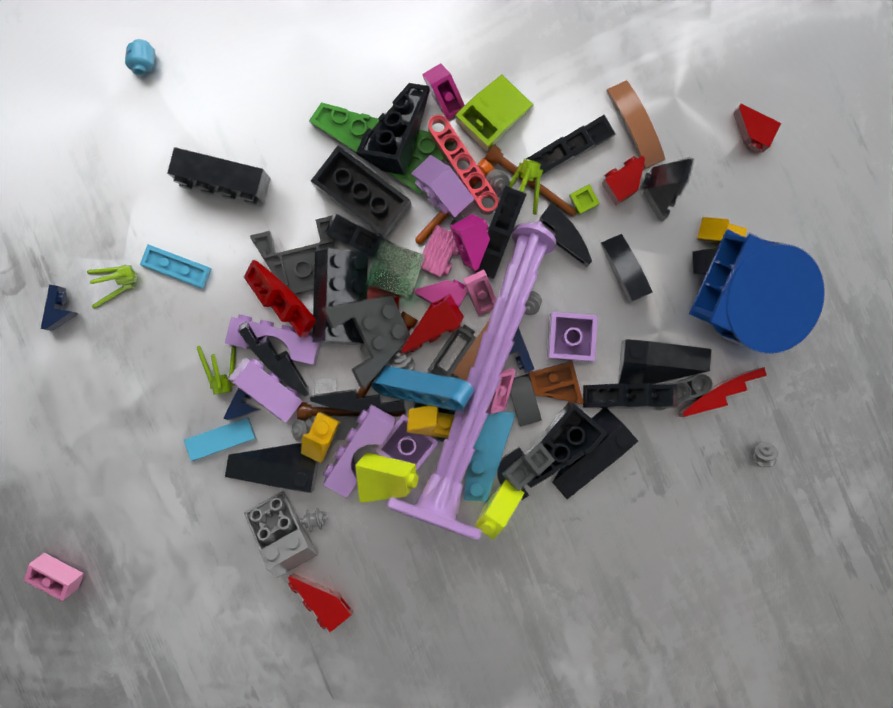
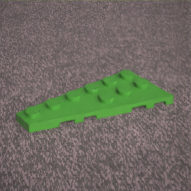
M321 102L309 122L356 153L366 131L369 128L373 129L379 122V119L364 113L359 114L348 111L345 108ZM419 130L414 153L405 175L385 173L421 196L423 192L414 184L416 179L411 173L430 155L444 162L445 158L430 137L429 132ZM447 142L444 146L448 151H451L455 143Z

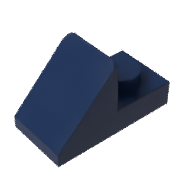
M49 284L40 329L54 331L78 315L76 312L62 310V306L67 301L66 288Z
M518 327L512 340L514 345L509 355L517 352L518 357H515L519 370L523 369L524 373L534 370V366Z
M238 388L224 419L233 420L261 409L247 403V398L251 399V397Z

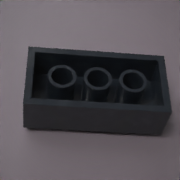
M339 145L310 180L313 186L383 238L388 236L411 206V201L408 197Z
M176 147L173 149L167 172L173 178V182L178 183L182 188L192 190L193 187L201 189V192L210 195L218 192L224 198L235 200L238 197L251 205L265 203L271 179L262 168Z
M330 248L315 251L313 316L317 321L313 326L312 342L347 345L364 344L352 318L332 328L322 308L367 299L368 253Z

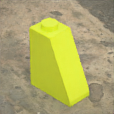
M366 452L355 465L359 501L363 503L390 499V497H406L418 484L419 477L416 474V464Z
M505 480L485 503L474 526L494 540L506 526L524 492L522 490L515 491L511 484Z

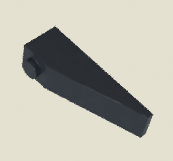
M408 83L393 100V106L387 113H382L379 116V122L374 128H369L366 131L357 149V155L384 172L405 175L414 153L430 87Z
M693 158L655 166L649 173H645L642 181V186H645L643 193L660 221H664L669 216L670 210L668 207H674L678 195H681L688 183L694 162Z
M624 339L621 341L618 384H656L709 372L712 349Z
M568 402L534 444L535 446L541 442L555 461L540 475L531 479L527 485L530 488L534 487L555 474L558 470L572 464L583 455L592 452L608 433L576 404Z
M602 408L592 419L608 434L592 452L583 455L572 464L560 469L552 481L566 499H569L638 442L630 430L607 408Z
M302 443L229 454L225 477L311 493L315 488L319 462L301 454Z

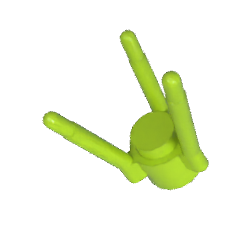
M524 159L523 163H519L517 171L509 183V187H513L521 174L520 177L523 180L519 191L524 192L527 181H533L535 177L533 214L536 215L540 179L543 170L540 169V163Z
M125 264L118 267L87 270L88 274L114 272L112 275L90 280V284L115 279L117 285L122 284V287L94 303L92 308L95 309L123 291L133 288L132 283L137 281L131 265L126 266Z
M234 345L231 349L229 377L235 370L236 346ZM197 346V351L209 380L210 389H213V394L232 392L231 386H234V384L227 379V374H219L215 355H211L215 375L212 376L201 347Z

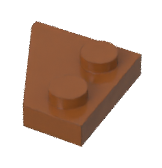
M573 361L528 372L535 395L578 404L584 403Z

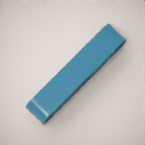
M384 366L371 385L377 393L383 396L455 411H462L474 392L472 385L461 379L391 366Z

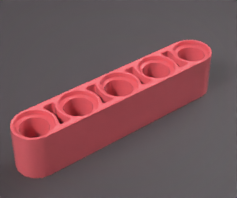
M442 115L433 116L428 123L430 137L453 172L475 198L473 203L477 209L484 215L492 214L495 212L499 202L496 193L449 121ZM436 123H441L444 126V130L436 132L432 126ZM447 142H454L457 148L454 151H448L444 145ZM461 160L466 161L469 164V168L461 170L457 167V163ZM477 179L481 182L482 186L479 189H473L470 187L469 182ZM490 198L494 206L492 208H485L482 205V200Z

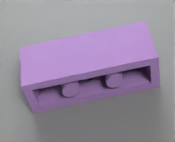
M244 358L228 380L278 419L286 423L302 403V400L297 397L299 393L290 386L285 388L281 385L280 382L282 380L273 372L267 374L262 370L265 366L257 359L253 358L251 361Z

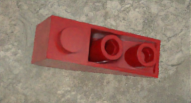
M451 294L431 303L402 348V354L409 350L411 353L415 352L423 346V343L427 341L432 343L438 340L442 333L446 331L449 333L454 332L461 326L460 323L464 316Z
M292 573L287 578L290 581L288 585L295 594L299 593L304 599L302 601L303 605L309 612L313 611L318 617L316 620L323 630L327 628L329 632H332L353 614L354 611L340 593L295 573Z

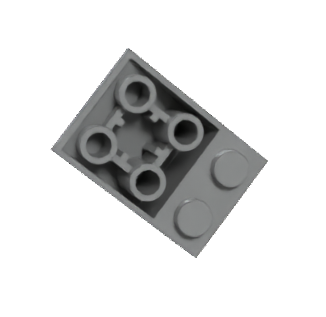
M284 491L244 512L265 566L277 578L317 556L305 528L301 525L300 519Z

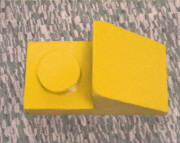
M702 217L696 239L720 245L726 229L745 237L747 228L730 224L729 219Z
M431 405L409 409L407 432L448 439L454 415L437 412L438 407Z
M318 412L309 433L302 436L301 454L322 463L340 421L322 412Z

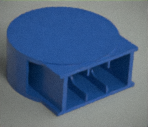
M726 229L689 315L709 323L721 337L730 342L761 353L783 352L802 342L815 327L824 303L823 277L815 260L807 252L796 246L763 240L751 233H748L747 237H743Z

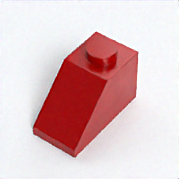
M740 104L733 114L743 143L749 145L748 147L755 152H765L771 146L781 123L748 106Z

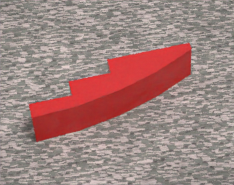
M252 260L244 275V279L264 307H272L281 322H289L299 337H307L317 320L282 281L258 261Z
M765 367L736 375L713 386L710 392L696 397L679 411V417H686L727 406L726 396L748 391L746 381L767 376Z

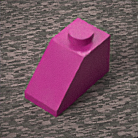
M440 63L423 73L422 76L426 85L430 87V93L445 118L449 120L455 117L465 104L451 73Z
M471 214L451 225L450 229L464 265L476 271L479 269L490 237L487 232L489 230L487 222L483 218Z
M446 280L418 288L415 291V295L429 303H433L451 294L457 306L460 307L467 294V290L464 289L465 285L457 280H453V282Z

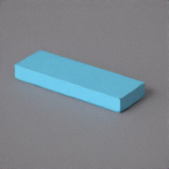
M147 244L140 265L202 289H204L212 269Z
M247 417L185 439L184 443L190 460L194 461L256 439L250 419Z

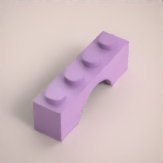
M239 314L238 318L231 317L225 340L226 344L250 349L238 332L239 325L248 321L259 340L265 336L279 338L288 347L291 360L316 366L321 343L312 342L313 332L310 331L307 337H299L294 328L282 325V329L273 327V322L261 320L259 324L251 322L252 317Z
M370 405L367 411L363 410L357 419L358 426L356 429L351 428L345 440H347V443L344 447L340 446L334 455V458H336L333 465L330 463L327 465L323 476H325L323 485L348 498L357 484L354 453L366 445H382L394 427L395 418L373 405Z

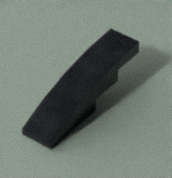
M604 114L567 136L560 137L526 159L540 163V169L543 170L541 176L598 146L616 135Z
M505 186L488 230L490 241L479 269L474 272L484 270L487 277L495 278L527 195L526 193Z
M334 213L324 234L358 252L368 253L369 258L391 269H395L407 277L417 259V256L336 213Z
M248 321L240 324L238 332L262 363L285 384L305 397L309 395V387L293 360H291L287 350L278 354L267 336L259 340Z
M648 383L583 385V408H678V385H652Z
M356 389L310 396V402L335 409L362 412L363 410L367 411L370 405H373L384 412L405 411L404 400L381 403L380 394L357 397Z

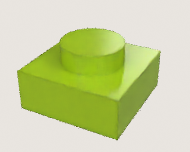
M590 184L569 195L579 215L600 204Z

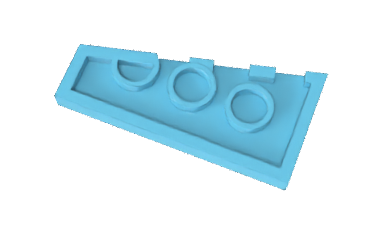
M497 412L488 414L473 447L475 452L466 470L464 500L487 502L516 413Z

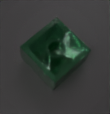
M381 240L366 285L381 292L411 301L426 257L424 254Z

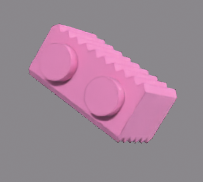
M436 225L416 264L417 268L439 279L443 275H448L453 265L449 263L452 256L459 254L452 232Z
M43 553V555L41 554L40 557L30 562L24 581L25 583L28 582L29 585L32 584L33 587L36 586L37 589L40 588L41 591L44 590L45 593L48 592L49 595L52 594L53 597L56 596V599L64 601L79 589L83 573Z

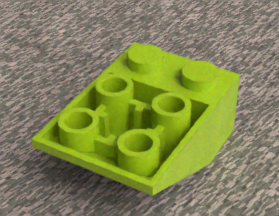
M501 74L475 95L455 115V122L488 152L534 104Z

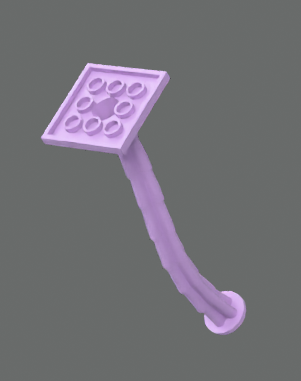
M534 221L533 223H521L516 225L512 231V239L516 244L512 261L507 266L500 295L495 299L487 331L483 332L474 367L471 366L467 382L474 388V392L462 411H455L448 439L444 440L435 474L431 475L415 505L390 497L387 504L388 509L462 536L479 540L482 530L457 522V512L463 487L460 483L475 452L473 447L489 414L487 409L502 378L500 374L514 345L512 340L527 309L525 304L538 277L537 270L544 255L551 253L556 246L555 236L545 228V225H542L541 221L537 223Z

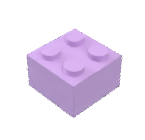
M432 155L411 173L416 179L414 184L420 191H425L428 195L427 200L435 208L438 207L443 214L448 212L453 217H456L475 199L450 166Z
M552 312L549 317L547 359L594 362L598 315Z
M403 414L383 444L378 445L375 451L384 457L416 464L417 472L440 441L433 436L407 432L408 416Z

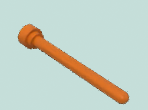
M484 158L477 164L485 177L490 171L495 170ZM471 180L469 182L470 187L474 188L479 180ZM440 211L417 235L415 242L422 244L434 231L436 225H440L449 213L443 214Z

